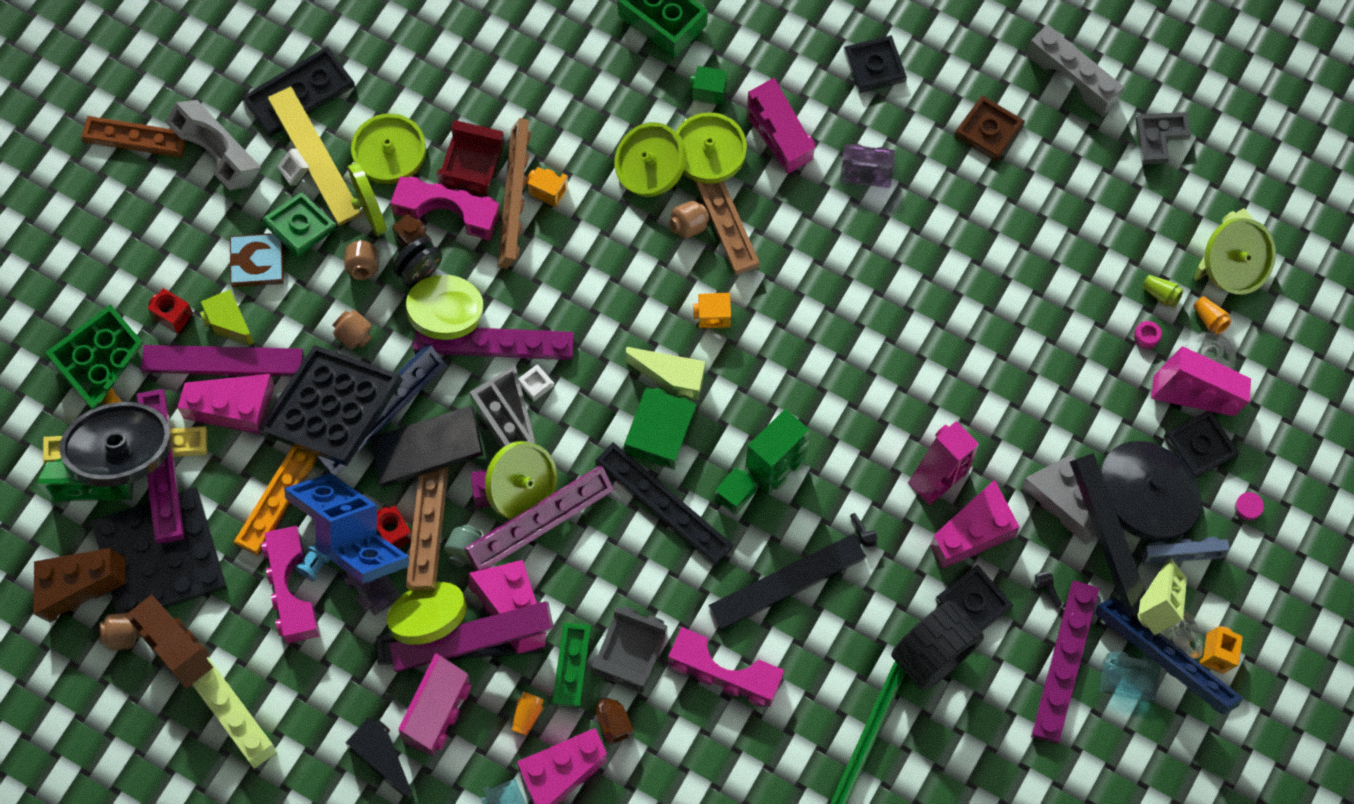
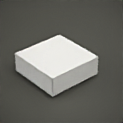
M290 149L277 166L290 186L297 185L310 168L297 149Z
M538 364L519 378L521 388L533 402L554 387V382Z

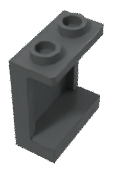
M624 606L622 609L616 607L602 647L592 663V674L644 693L667 636L668 626L657 617L649 616V618L638 615V611L633 608Z

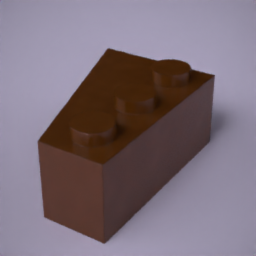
M111 548L34 561L33 614L50 623L56 620L60 614L79 608V605L91 598L97 599L124 585L125 557Z
M152 594L125 615L152 651L186 689L213 668L207 660L210 656L208 650L185 627L178 617L173 619Z

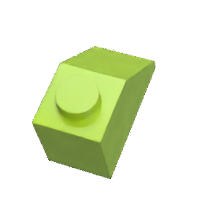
M231 290L201 301L204 311L200 312V315L206 327L211 325L216 335L246 345L254 344Z

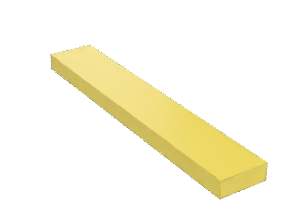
M292 87L268 97L272 108L295 149L298 150L310 167L308 172L338 226L361 216L360 209L354 210L351 200L354 199Z
M206 426L171 429L174 457L207 455ZM62 436L43 437L44 465L46 462H55L56 459L61 458L59 447Z

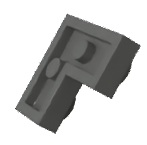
M1188 112L1137 114L1135 118L1142 164L1167 163L1169 155L1166 140H1185L1191 136Z

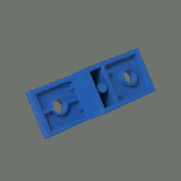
M332 473L284 488L285 498L315 520L316 549L361 583L371 582L376 578L395 573L409 566V556L377 534V505Z

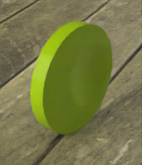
M700 113L689 117L677 128L676 132L682 138L686 147L687 160L683 174L688 178L700 183H719L734 176L743 166L747 151L746 138L740 126L729 117L718 113Z
M381 114L368 119L356 130L351 143V153L354 163L358 162L367 179L380 184H396L400 176L412 177L421 168L426 157V143L421 129L411 119L398 114Z
M649 122L633 128L622 139L616 151L615 172L619 181L625 188L639 196L653 197L665 193L678 182L684 172L687 160L685 144L677 132L662 123Z
M358 162L347 166L358 197L351 200L354 210L362 207L376 236L387 233L380 207L362 167Z
M1247 218L1230 219L1217 227L1208 240L1204 256L1206 272L1212 283L1225 292L1239 295L1251 293L1260 288L1271 275L1276 260V247L1271 233L1260 222Z
M436 275L425 278L413 286L407 296L406 314L411 325L421 334L440 340L456 339L469 334L479 325L483 315V299L478 289L467 280L452 275Z
M525 441L514 442L503 447L493 457L485 477V491L488 502L499 515L508 519L516 517L552 495L557 487V469L552 456L543 447Z
M436 582V590L407 591L400 596L388 611L387 625L392 636L401 643L410 645L430 643L448 635L462 622L467 612V603L462 591L457 586L446 582Z

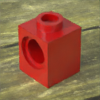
M162 288L159 294H155L150 299L147 307L152 319L176 334L180 332L193 315L189 303L165 288ZM167 307H174L170 312H163Z
M395 505L391 508L385 507L377 511L378 535L398 549L411 542L412 533ZM390 523L398 525L394 531L388 532L384 530L385 526Z

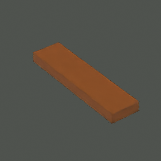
M87 116L81 136L84 143L183 158L187 140L181 139L172 129Z

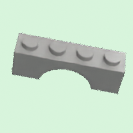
M1048 24L1031 40L1027 56L1045 71L1056 69L1067 75L1080 90L1083 102L1102 118L1119 102L1124 86Z
M198 100L176 102L165 121L168 126L181 139L192 141L211 153L217 162V167L213 173L229 190L250 187L261 169L255 160Z

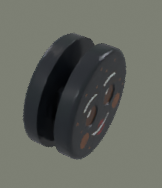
M419 238L399 253L393 263L392 270L398 277H401L402 282L406 286L413 287L435 272L442 261V252L437 247H434L428 238Z

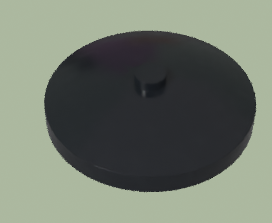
M136 402L110 403L84 413L70 424L60 441V456L66 471L81 483L98 487L120 486L137 481L157 469L169 454L172 436L166 418L155 408Z
M1131 441L1115 447L1102 461L1099 467L1121 527L1127 532L1149 541H1170L1182 536L1196 522L1201 509V493L1197 480L1189 467L1170 450L1151 442Z

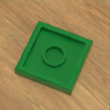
M303 192L262 218V224L296 256H299L334 232L337 226Z

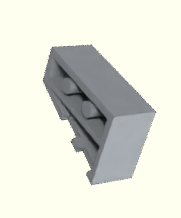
M516 365L470 392L473 407L501 449L508 444L519 441L535 444Z
M1071 454L1026 477L1021 489L1026 494L1032 495L1041 503V507L1053 513L1061 520L1060 523L1087 545L1098 538L1069 463L1075 460Z

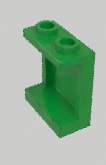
M646 387L626 437L624 451L628 455L675 470L678 463V455L690 423L696 415L697 404L687 397L679 396L677 398L668 395L666 391L660 388L650 389Z

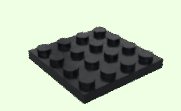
M314 345L258 427L261 435L348 466L403 379L400 374Z
M197 487L179 492L185 539L160 544L156 543L150 502L91 520L99 550L111 548L125 557V584L111 591L117 614L129 613L151 594L165 609L227 589Z

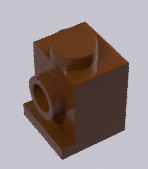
M409 214L392 226L395 240L403 248L419 238L425 237L432 241L426 234L427 229L419 219L412 218Z

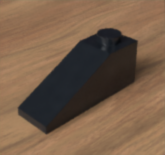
M368 717L345 743L352 753L411 803L414 800V796L388 734L390 729L380 720L374 722Z

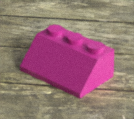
M436 653L398 728L404 744L431 756L435 755L437 749L440 751L443 749L448 736L445 732L449 724H455L460 712L457 707L461 699H467L472 687L469 684L470 680L466 672Z

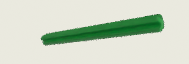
M894 661L830 804L848 803L905 676V672L896 661Z

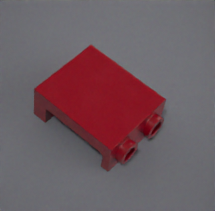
M454 120L451 127L452 138L442 168L437 171L438 184L450 190L467 191L473 196H488L505 144L504 133L500 130Z

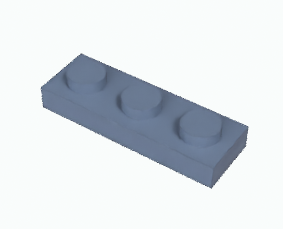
M1209 537L1201 542H1192L1191 539L1179 540L1175 544L1152 542L1146 546L1141 555L1143 565L1165 563L1170 558L1174 562L1224 558L1230 549L1228 539L1219 540L1218 537Z

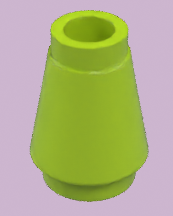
M1152 275L1145 279L1142 286L1143 289L1165 307L1171 306L1174 308L1179 303L1184 289L1180 288L1179 284Z

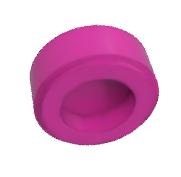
M1152 321L1140 323L1134 332L1135 342L1145 349L1157 346L1162 337L1160 327Z
M1252 492L1243 493L1235 503L1236 514L1246 521L1257 519L1264 509V503L1260 496Z

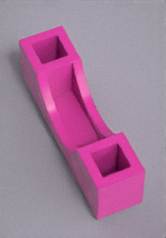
M400 176L390 202L394 215L404 217L409 214L414 219H420L425 213L435 209L453 211L464 221L467 235L489 241L492 240L501 215L499 203L490 197L480 198L472 196L467 191H454L447 189L441 184L435 183L432 185L424 183L416 177L406 178Z
M293 526L265 532L266 542L261 543L264 558H269L271 566L266 568L269 584H274L275 593L271 594L273 609L279 610L280 619L275 620L278 635L283 636L287 644L320 637L316 613L312 603L295 598L288 589V581L296 564H300L305 558L298 527Z
M681 627L668 656V664L671 665L674 671L684 675L687 672L697 676L698 681L706 685H712L713 683L723 687L722 690L732 696H738V694L749 698L748 701L758 707H764V705L771 707L784 675L783 669L759 659L752 666L743 670L725 669L711 658L707 647V637Z

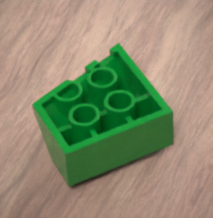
M110 304L45 353L52 365L83 402L91 409L98 407L143 345V342Z

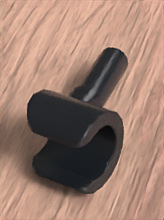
M856 513L851 514L850 518L858 529L862 546H876L878 538L875 529L866 531Z
M1048 571L1037 573L1035 575L1037 587H1047V591L1056 608L1063 605L1053 586V575Z

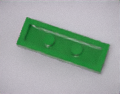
M563 622L552 700L553 706L579 709L581 707L591 625Z

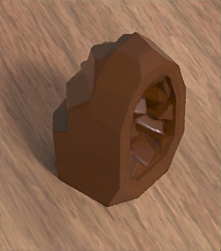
M610 698L600 700L596 708V716L607 745L616 744L634 736L633 728L623 705L617 700Z

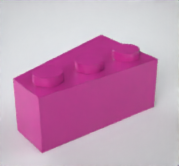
M775 78L748 91L746 117L786 173L789 174L812 161L816 148L815 143L805 132Z
M1182 346L1154 375L1151 399L1235 417L1250 402L1251 378Z
M270 374L187 382L184 384L177 408L182 418L186 420L261 434L258 427L266 417L275 385Z
M957 421L950 426L945 424L936 432V439L908 482L929 505L933 504L969 473L979 443Z
M994 480L934 534L930 546L942 569L1015 538L1020 526L996 481Z
M523 560L469 573L468 588L473 594L475 593L483 604V608L491 616L537 604ZM546 632L509 643L518 654L545 647Z
M596 728L517 761V765L533 804H558L607 762V753Z

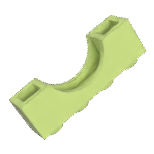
M207 658L213 668L192 685L255 769L277 753V751L211 660Z

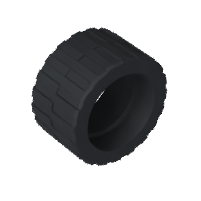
M948 601L915 625L892 650L891 657L918 688L925 691L940 682L964 662L981 644L984 634L955 601Z

